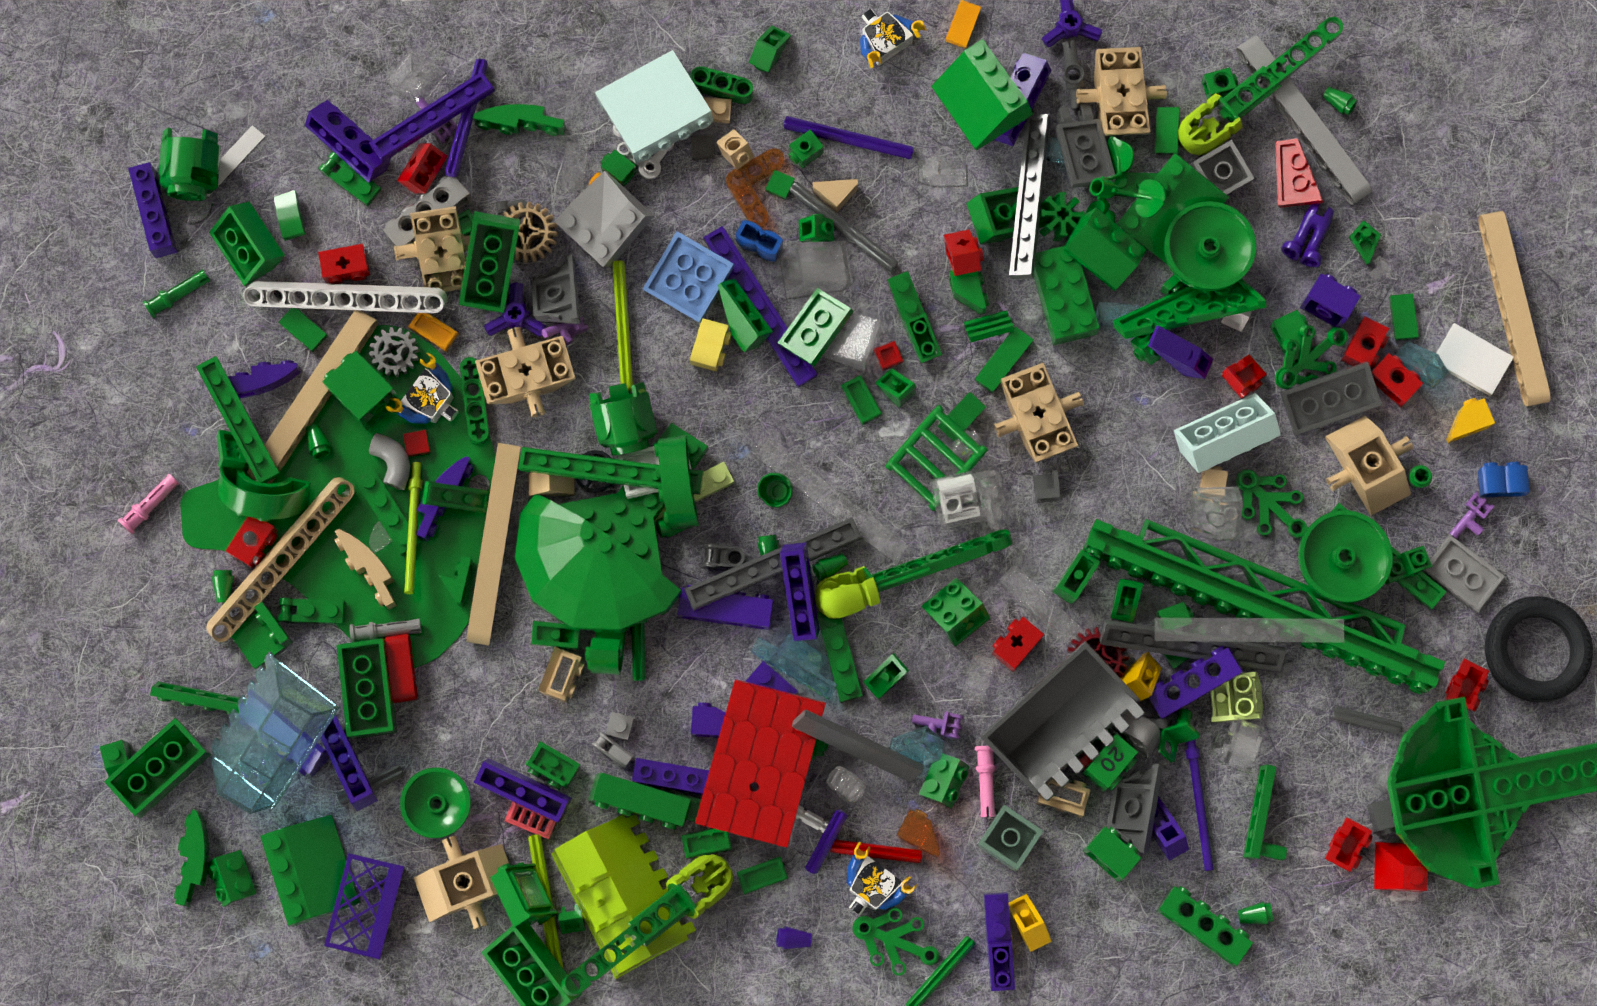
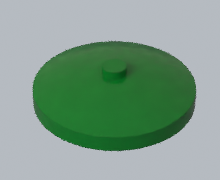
M1199 202L1186 207L1172 220L1165 235L1164 253L1169 268L1181 282L1201 291H1220L1237 284L1247 274L1255 258L1256 239L1248 220L1233 207L1219 202Z
M1340 510L1319 517L1305 531L1299 544L1298 563L1304 580L1314 592L1333 602L1355 603L1369 598L1385 584L1392 568V548L1386 533L1373 519L1359 512Z

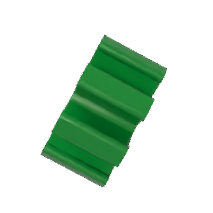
M1059 192L1053 198L1049 196L1041 202L1040 221H1045L1048 224L1039 232L1045 237L1054 228L1053 241L1056 242L1061 241L1066 236L1070 238L1077 223L1085 215L1084 211H1071L1080 203L1076 197L1072 198L1065 205L1066 192Z

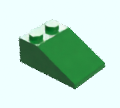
M1019 187L980 193L966 203L980 245L999 242L1013 237ZM1039 221V229L1047 225V222Z

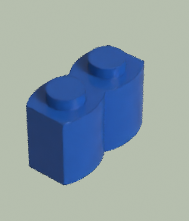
M743 220L735 234L736 242L741 248L757 252L761 258L767 261L776 262L783 249V240L778 234L762 230L759 225L752 221Z
M1490 462L1485 463L1484 467L1478 470L1480 497H1520L1530 493L1527 465H1520V462L1506 463V466H1498V463Z

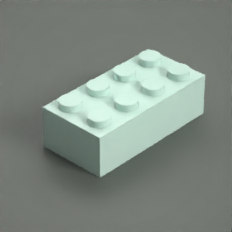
M1256 393L1174 430L1180 453L1198 473L1209 470L1217 464L1228 461L1243 452H1248L1252 448L1270 442L1281 435L1275 413Z

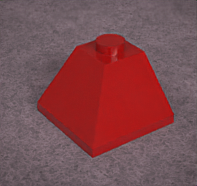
M1375 842L1374 889L1408 892L1427 891V869L1406 844Z

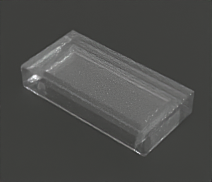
M973 653L961 699L981 705L984 704L996 660Z

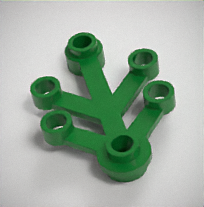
M1303 325L1299 331L1300 336L1303 338L1299 359L1294 365V354L1298 350L1299 344L1296 340L1290 338L1283 342V349L1286 353L1283 367L1279 368L1275 374L1276 385L1282 389H1289L1295 384H1303L1312 378H1319L1313 374H1308L1306 377L1297 375L1303 369L1322 371L1325 374L1336 372L1337 365L1335 362L1329 360L1318 362L1314 360L1333 345L1343 346L1348 340L1347 331L1339 327L1330 329L1327 333V338L1310 351L1312 338L1315 336L1316 331L1313 326ZM1309 328V334L1306 336V330ZM1292 342L1293 346L1289 349V344ZM1330 364L1331 368L1327 371V366Z
M1245 469L1239 472L1236 477V485L1243 491V508L1240 511L1241 518L1251 520L1255 515V510L1252 507L1253 493L1259 499L1260 524L1257 526V533L1260 536L1265 537L1272 530L1269 524L1270 509L1288 527L1287 530L1291 537L1301 538L1307 530V524L1302 519H1293L1277 502H1290L1292 505H1298L1303 500V494L1298 490L1292 492H1265L1260 486L1273 485L1276 489H1282L1287 483L1286 477L1282 474L1258 476L1254 471ZM1249 478L1251 480V484H1244L1243 479ZM1277 478L1282 479L1283 485H1277L1275 480ZM1297 494L1300 500L1294 501L1292 495ZM1244 510H1250L1251 516H1245ZM1260 526H1266L1268 528V532L1263 533L1260 530ZM1293 526H1298L1300 533H1295Z
M892 908L887 914L875 919H871L868 916L858 917L853 923L852 930L857 938L865 941L870 954V962L873 966H880L884 962V956L878 952L873 937L883 941L892 963V972L897 976L905 973L906 966L901 962L895 947L919 956L922 963L928 966L934 965L938 961L939 952L936 948L932 946L922 948L899 938L912 931H921L924 927V921L921 918L915 917L909 923L885 932L878 929V927L890 921H900L902 918L900 909ZM892 911L899 912L900 916L897 920L891 918L890 914ZM914 920L921 922L919 929H915L912 926ZM861 924H867L869 926V930L867 932H861ZM927 951L934 953L933 960L926 959L925 954ZM874 955L881 956L882 960L879 964L873 962L872 958ZM896 964L903 966L901 973L895 972L894 967Z

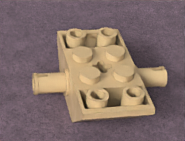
M1141 47L1097 49L1094 71L1095 89H1077V104L1097 103L1098 119L1101 121L1105 136L1150 133L1147 100L1166 99L1167 91H1164L1166 86L1145 85Z
M456 206L410 213L415 241L414 244L394 246L396 261L413 257L419 259L424 287L440 288L445 292L460 290L466 262L465 252L468 249L470 235L464 236L461 232Z
M516 327L517 337H515L513 329L507 331L512 346L511 351L476 360L475 363L487 404H509L527 399L531 417H538L536 407L540 416L546 413L540 395L558 390L575 380V375L563 336L526 346L522 329ZM524 370H530L527 376L522 373Z
M1044 363L1001 379L1012 418L994 424L998 437L1017 430L1025 448L1035 463L1078 447L1065 412L1084 405L1079 392L1060 399L1056 394ZM1035 412L1042 413V418L1040 419L1039 416H1034Z
M1363 416L1325 437L1343 468L1341 472L1326 478L1328 485L1337 481L1329 487L1332 491L1349 482L1352 483L1370 516L1411 495L1405 470L1397 458L1413 450L1412 442L1407 444L1410 441L1407 436L1390 445L1382 430L1369 418ZM1367 461H1372L1374 465L1372 467L1367 464Z
M451 836L449 839L442 840L449 860L414 877V881L429 922L464 909L468 911L473 929L475 930L481 928L478 919L482 927L488 925L481 908L482 902L499 896L490 877L498 872L497 869L500 866L509 863L502 844L462 855L457 837ZM462 877L470 879L467 888L459 885L462 882Z

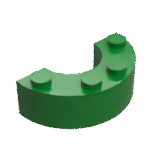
M682 435L658 439V443H654L655 455L659 457V465H655L657 479H661L662 488H658L660 502H665V525H670L672 530L699 526L697 506L690 475L687 436Z
M220 466L218 495L222 503L235 511L236 515L257 518L259 521L267 522L271 519L297 516L305 510L309 503L311 482L288 477L279 483H260L247 477L244 473V468L242 470Z
M596 631V637L592 638L591 645L586 647L585 661H588L587 668L591 670V673L621 674L626 631Z

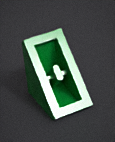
M892 368L875 382L877 387L898 408L904 405L916 393V384Z
M1125 579L1118 581L1110 618L1133 623L1143 583Z

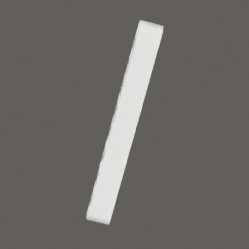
M255 281L243 293L244 301L248 305L259 307L438 313L447 302V294L444 290L429 287ZM251 290H257L260 293V298L254 297ZM274 290L280 291L283 298H277L274 295ZM296 291L304 293L305 299H299ZM324 292L328 300H322L318 293ZM341 293L348 294L350 301L343 300ZM363 294L371 295L373 302H367ZM386 295H392L396 302H388ZM408 296H415L418 303H411L408 300ZM430 297H438L441 304L436 305L432 303Z

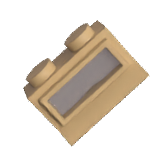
M555 647L539 686V692L563 702H567L568 697L572 699L576 690V685H574L577 676L580 677L585 666L582 663V657Z
M1053 778L1047 785L1054 792V796L1049 801H1046L1039 793L1037 805L1041 806L1044 804L1054 807L1057 811L1076 814V817L1082 818L1090 789L1086 788L1087 784L1073 780L1072 784L1067 783L1064 787H1061Z

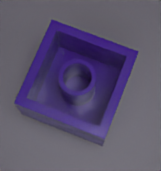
M1321 273L1300 308L1333 327L1341 328L1361 295L1357 294L1354 288L1339 284L1333 276Z

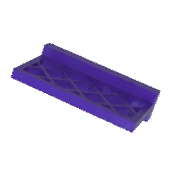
M348 853L324 946L380 959L404 866ZM352 859L362 861L366 871L354 877L349 869ZM366 863L374 864V866L368 868ZM378 866L389 868L387 877L377 883L371 870ZM349 872L352 879L346 882ZM369 873L375 885L362 891L356 879ZM354 881L360 894L348 900L343 892L344 887ZM383 882H385L384 888H383V891H382L379 885L382 884ZM377 887L382 896L379 902L371 906L365 893ZM343 896L346 902L340 905L341 898ZM363 896L369 908L356 914L350 902ZM348 904L354 917L342 924L337 913L340 908ZM377 905H379L378 911H377V915H376V913H375V911L373 910V908L376 907ZM371 910L375 917V922L372 926L365 929L358 917ZM337 919L340 925L334 928L335 921ZM356 919L363 931L350 938L344 925ZM342 928L348 940L340 945L330 943L332 933ZM373 928L372 934H371V937H370V936L368 935L367 931ZM365 933L369 940L367 951L357 949L352 940ZM348 942H350L351 945L353 946V948L347 947V946H343V945H345V944H347Z

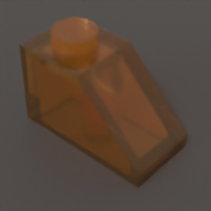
M917 808L915 811L909 810L896 836L938 858L940 849L931 820L927 819L928 814Z

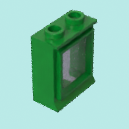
M524 862L516 865L507 863L497 869L498 872L490 877L514 928H517L525 921L528 922V925L536 922L542 925L558 914L552 908L553 905L536 870L533 868L536 866L535 863L524 864Z

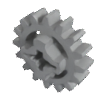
M390 327V333L381 330L383 336L375 335L374 338L377 343H370V347L374 351L369 352L371 358H375L371 361L374 366L379 365L377 370L380 373L385 370V374L388 377L391 375V372H394L396 377H399L400 371H403L405 375L408 374L406 368L414 369L412 361L419 360L418 356L414 354L420 352L419 348L414 346L417 344L416 339H410L412 335L409 331L403 334L402 328L395 332L393 327ZM392 339H401V341L398 342ZM385 343L384 349L380 352L382 345ZM396 349L398 354L394 356L391 350ZM409 352L407 359L404 361L405 354ZM388 363H394V364H397V365H396V366H390V365H387V364H388Z

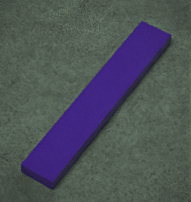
M480 72L369 142V144L383 163L495 92V89L484 73Z

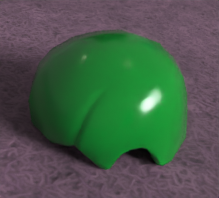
M769 473L759 481L757 494L766 505L779 508L788 504L793 497V484L787 476L781 473Z

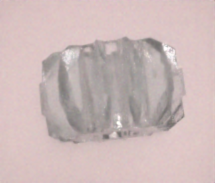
M837 766L832 770L825 782L831 791L850 803H856L866 789V784L862 779L841 766Z

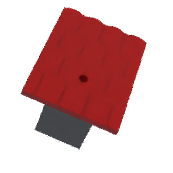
M735 679L695 824L787 848L816 738L793 728V720L805 709L822 717L826 702ZM756 782L759 788L754 787L751 783Z

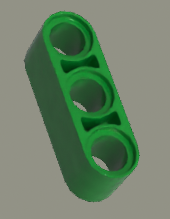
M703 66L695 67L691 72V80L702 94L722 99H732V102L738 104H748L753 99V84L746 78ZM700 76L706 78V81L698 83L695 80ZM725 82L728 86L720 89L717 87V84ZM746 88L749 92L743 95L738 93V90Z

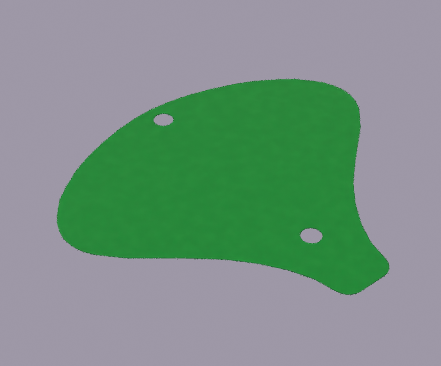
M378 325L359 354L394 389L400 401L424 369L429 370L428 367L420 363V359L425 364L429 363L430 356L426 353H430L435 357V363H438L448 374L453 387L452 395L454 397L450 405L458 410V414L451 422L441 415L436 423L430 421L427 424L410 423L399 416L397 412L387 411L375 424L366 430L332 394L312 423L320 426L331 445V454L323 459H314L309 454L306 432L281 469V475L276 477L273 483L282 482L288 477L311 482L307 508L330 481L337 477L347 480L354 486V495L282 579L293 585L307 599L344 600V624L335 625L350 639L351 624H354V626L369 625V622L385 624L420 618L422 633L409 634L414 668L428 664L446 651L461 635L470 620L487 513L446 508L442 517L439 516L437 520L438 529L433 538L430 537L428 542L419 539L422 544L416 547L414 594H405L407 553L403 556L400 554L353 479L373 467L382 482L384 481L388 468L387 463L383 459L369 454L370 444L376 433L397 441L406 451L403 434L426 430L430 453L408 457L410 472L405 490H399L384 484L409 523L410 490L408 486L412 475L413 462L421 463V480H423L419 495L420 506L423 500L425 481L435 482L450 466L465 456L471 458L474 469L470 478L465 479L463 486L469 487L470 480L474 476L483 475L489 480L488 490H490L496 455L490 435L488 440L481 445H475L469 440L461 377L429 342L402 328L403 334L409 331L412 335L410 339H416L417 344L414 346L420 350V352L414 353L419 358L418 361H412L415 368L407 367L408 374L405 375L403 371H400L399 377H396L394 372H391V375L388 377L385 374V370L381 373L377 370L379 365L374 366L371 361L375 358H371L369 352L374 351L370 347V343H377L374 338L375 335L383 336L381 330L390 333V327H393L395 332L401 328L392 325ZM392 339L398 342L401 341V339ZM385 343L382 345L380 352L384 349ZM396 349L391 350L394 356L398 354ZM409 352L405 354L404 361L407 359ZM388 363L387 365L396 366L397 364ZM477 406L469 410V414L472 417L477 418L481 416ZM484 421L475 423L476 432L472 435H476L477 439H480L481 435L485 434V432L480 431V423H484ZM247 461L244 467L245 475L247 474V471L249 469ZM219 479L194 487L185 492L181 498L182 534L185 542L191 547L226 552L227 547L248 517L236 515L235 511L222 503L218 495ZM345 484L338 487V494H342L345 491ZM329 501L323 504V512L329 510L331 506ZM305 510L297 516L267 521L278 531L275 542L264 549L263 553L265 556ZM419 512L417 532L424 518ZM315 519L308 521L307 529L315 526ZM340 529L352 535L379 558L394 579V582L387 585V588L397 606L390 610L385 605L380 606L374 595L378 591L374 585L370 587L364 576L367 571L359 575L356 570H350L345 561L348 558L346 551H340L334 540L338 538L335 533L336 530ZM295 537L292 540L291 544L293 547L300 543V537ZM285 554L277 557V564L284 562ZM463 556L471 558L474 563L464 606H459L439 575L457 579L455 567L457 562H461Z

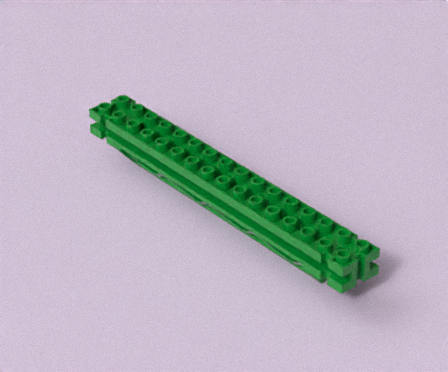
M1096 519L1082 549L1097 560L1100 558L1107 561L1109 568L1114 570H1120L1121 568L1128 571V575L1133 578L1141 579L1143 577L1150 580L1149 583L1155 587L1162 588L1165 586L1170 588L1171 592L1177 596L1184 597V595L1192 597V601L1199 605L1205 606L1209 604L1214 606V610L1221 614H1227L1228 612L1236 615L1235 618L1243 623L1253 622L1257 624V628L1266 632L1275 631L1279 633V637L1288 641L1294 639L1301 642L1300 645L1310 650L1316 648L1323 651L1322 654L1326 657L1343 659L1344 664L1350 667L1357 668V666L1365 668V672L1372 676L1378 677L1382 675L1387 677V681L1394 685L1400 686L1401 682L1407 684L1409 690L1416 694L1422 695V693H1427L1430 689L1436 688L1439 672L1443 670L1445 664L1443 660L1431 655L1422 654L1418 650L1402 644L1405 624L1354 603H1337L1327 600L1314 592L1305 583L1148 519H1145L1138 536L1123 529L1114 528L1113 525ZM1147 529L1165 536L1143 540ZM1171 542L1178 543L1188 561L1155 547ZM1192 548L1229 563L1205 566ZM1237 567L1243 571L1250 586L1218 574V572ZM1254 573L1290 587V589L1268 592ZM1296 593L1303 594L1313 612L1279 598ZM1317 599L1353 614L1332 618ZM1364 619L1368 621L1376 638L1343 624ZM1381 625L1396 631L1392 639Z

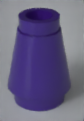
M787 926L778 928L776 937L777 947H782L784 950L811 946V933Z

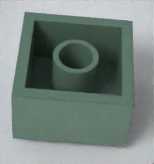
M1003 805L977 846L1016 872L1043 833V830L1006 805Z

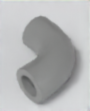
M376 433L371 441L369 454L379 457L387 463L388 468L383 483L399 490H405L410 472L407 452L397 441Z

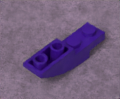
M284 360L280 364L272 365L270 362H259L258 365L251 366V375L247 372L235 373V376H228L239 398H247L269 392L284 385L299 375L301 368L291 360Z
M465 456L450 466L435 482L463 486L465 479L470 478L474 469L471 458ZM421 502L417 511L424 518L416 534L419 539L428 542L430 537L433 538L438 529L437 520L439 516L442 517L447 507L426 505Z
M1008 893L984 894V917L991 991L1015 990Z

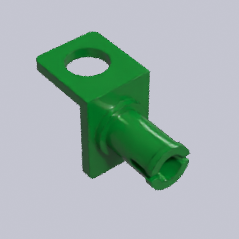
M1179 710L1176 725L1162 729L1158 751L1170 763L1175 762L1178 744L1200 738V733L1190 725L1193 716L1190 710ZM1166 741L1170 744V753L1165 748Z

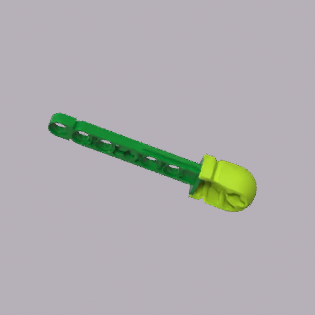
M1337 17L1327 18L1317 26L1316 30L1308 33L1267 67L1262 66L1225 97L1222 98L1215 93L1207 100V103L1201 104L1187 115L1178 129L1179 140L1185 150L1194 155H1206L1226 142L1231 137V134L1234 135L1243 127L1240 119L1281 87L1280 83L1321 52L1326 43L1331 44L1342 33L1343 22ZM1329 23H1335L1338 25L1339 31L1330 33L1326 26ZM1315 36L1319 37L1322 44L1319 47H1313L1310 45L1309 39ZM1300 50L1304 53V59L1297 61L1293 59L1292 53ZM1288 59L1290 64L1286 66L1285 73H1277V65L1279 67L1284 66ZM1260 78H1267L1270 86L1260 88L1257 81ZM1245 91L1250 92L1253 99L1250 102H1243L1240 94ZM1215 107L1220 110L1219 114L1223 119H1228L1230 122L1219 133H1216L1219 123L1214 117L1210 119L1203 118L1205 115L1211 114ZM1202 119L1203 124L1199 126V122ZM1211 133L1210 139L1207 140L1206 136Z
M1006 529L998 530L983 537L960 543L872 575L863 566L855 569L853 573L848 571L828 577L817 585L815 590L816 605L819 611L828 618L836 619L852 615L865 609L867 605L874 606L880 604L879 592L982 557L992 551L996 552L1009 547L1013 543L1011 533Z
M714 854L702 855L680 870L679 874L671 877L666 883L667 893L629 921V927L583 962L580 967H577L564 977L561 983L563 992L569 996L580 994L592 985L591 982L598 980L642 944L645 947L684 916L687 915L695 919L703 914L705 909H709L723 898L732 885L733 872L728 862ZM703 871L704 875L699 877L697 874ZM690 876H695L691 885L695 893L702 892L706 896V898L696 903L692 901V897L681 886V884L690 879ZM712 884L714 888L708 890L707 887ZM663 907L668 910L669 918L667 920L659 917V908ZM643 921L651 925L652 930L650 934H645L641 931L640 925ZM625 938H632L631 946L627 945L623 949L618 947L625 942ZM607 949L615 952L616 959L614 962H608L605 959L604 953ZM591 963L598 969L597 975L593 977L589 976L586 972V966ZM570 978L578 980L579 989L577 991L569 989L568 980Z

